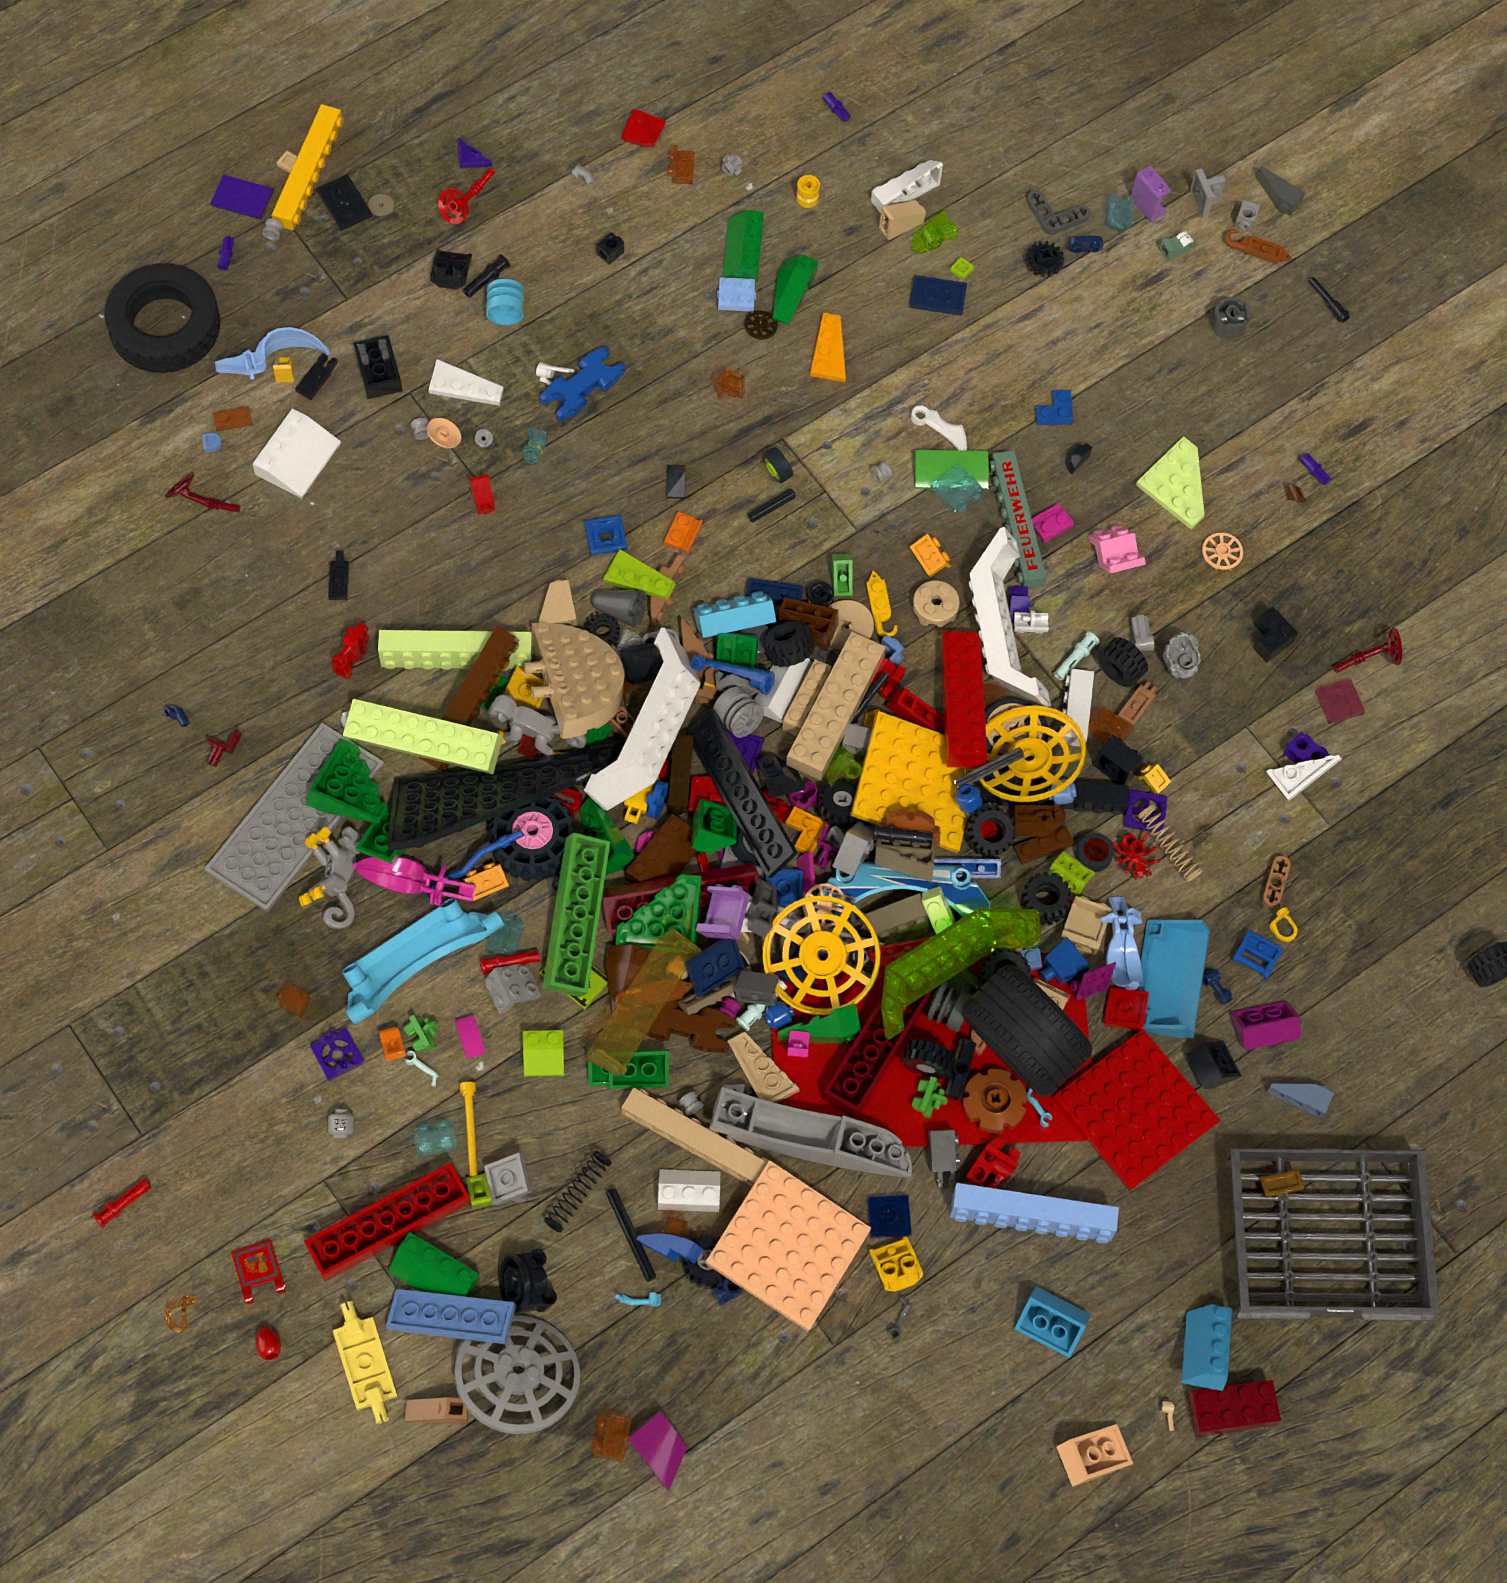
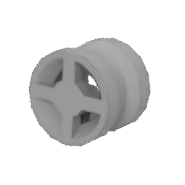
M269 218L265 222L266 227L263 228L262 235L269 240H278L280 237L279 231L282 230L283 224L279 220Z
M417 418L411 422L415 439L424 440L429 438L427 433L428 419Z
M886 461L881 462L878 466L874 465L871 467L872 475L877 483L882 482L885 478L889 479L892 477L891 468Z
M696 1091L686 1094L679 1100L680 1105L684 1106L687 1116L698 1112L704 1106L703 1102L698 1100Z

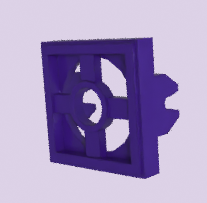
M1129 790L1124 827L1152 832L1155 827L1146 829L1147 822L1142 823V819L1141 823L1138 822L1132 814L1139 815L1140 810L1149 807L1150 800L1157 804L1160 812H1151V815L1146 817L1144 821L1161 813L1157 817L1158 820L1150 824L1149 827L1159 823L1166 817L1167 796ZM1144 799L1142 806L1139 808L1133 807L1137 800ZM1164 822L1154 832L1162 830Z
M347 1028L338 1032L330 1031L329 1035H322L319 1042L310 1046L328 1082L364 1064V1060ZM334 1041H344L349 1046L342 1049L336 1047ZM328 1044L331 1049L330 1054L322 1058L323 1050ZM334 1051H342L343 1057L340 1060H334L332 1058ZM352 1052V1059L344 1062L346 1054ZM330 1062L338 1063L336 1068H331L327 1064Z

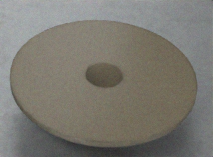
M377 194L370 198L368 207L373 215L386 216L394 209V201L386 194Z

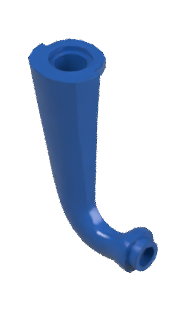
M700 655L694 656L691 661V668L696 671H703L706 665L751 679L750 686L759 689L761 694L768 695L774 685L775 673L773 671L706 659Z

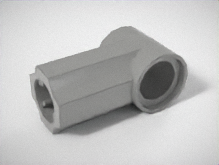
M1144 615L1132 617V644L1141 652L1154 651V637L1150 634L1148 617Z

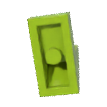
M486 1174L466 1178L472 1209L492 1205Z

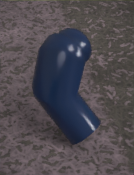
M166 706L163 709V715L167 718L178 720L182 728L190 724L182 708Z

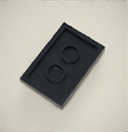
M348 174L316 188L318 195L341 231L372 217V212Z

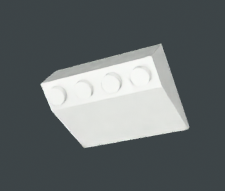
M291 409L253 462L255 475L303 498L340 446L341 441L308 416Z

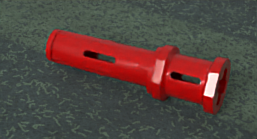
M538 950L504 957L498 954L493 958H479L482 975H486V973L492 972L495 968L540 962Z
M143 1178L113 1202H107L106 1206L98 1213H93V1218L104 1229L105 1224L115 1217L118 1218L123 1209L150 1190V1185Z

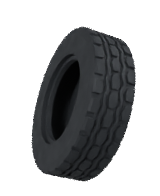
M158 263L140 267L119 280L106 300L104 317L113 347L120 357H123V360L144 371L167 373L188 368L199 362L211 351V348H213L217 341L216 338L219 336L220 314L213 290L201 275L184 266ZM159 299L180 301L192 311L187 325L181 331L167 337H151L141 333L134 327L135 318L145 305Z

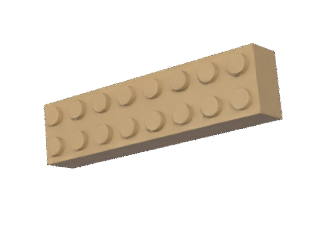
M851 632L787 755V766L822 780L885 656V646Z

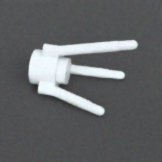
M540 362L536 369V376L541 377V382L550 385L552 382L548 378L553 377L554 371L573 373L574 369Z

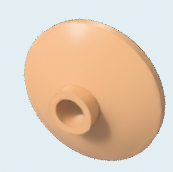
M434 418L428 423L427 433L434 443L444 448H454L459 445L461 433L452 422L443 418Z

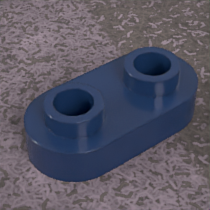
M1076 236L1068 241L1069 250L1074 253L1098 252L1104 246L1103 239L1100 236Z

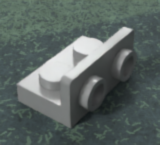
M715 673L717 690L725 692L732 687H741L749 696L759 692V689L750 686L749 680L735 674Z

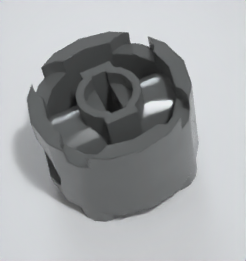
M1226 297L1220 300V303L1215 307L1212 317V327L1218 337L1232 339L1241 337L1244 334L1250 319L1248 304L1246 302L1244 304L1237 297Z

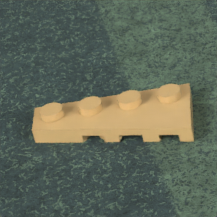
M746 1032L727 1041L759 1099L778 1103L800 1091L797 1085L775 1065L772 1059L762 1051Z

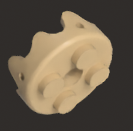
M938 580L929 581L922 584L916 590L913 598V612L917 615L919 622L923 626L935 624L938 627H942L948 622H953L957 617L960 600L957 591L950 584ZM933 599H939L942 603L940 605H934L931 601Z

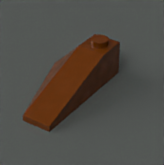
M636 945L608 946L605 972H607V985L610 991L614 1026H623L633 1030L639 1004L634 996L624 997L621 1000V1004L624 1007H629L631 1010L622 1011L617 1008L615 997L624 989L639 987L644 984L651 953L649 948Z

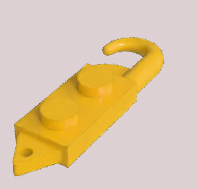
M872 571L869 581L866 582V588L875 630L883 638L886 635L893 637L897 633V625H894V629L891 632H885L882 627V622L889 620L891 617L885 579L882 580Z

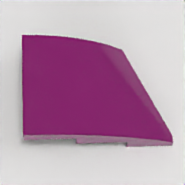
M659 1412L629 1437L628 1441L668 1491L671 1488L687 1447L669 1421Z

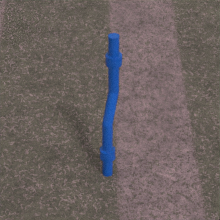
M520 829L510 835L505 834L499 837V840L478 849L461 869L444 877L455 880L468 874L484 855L500 847L505 848L511 845V842L524 837L523 831ZM437 881L431 882L429 887L436 888Z

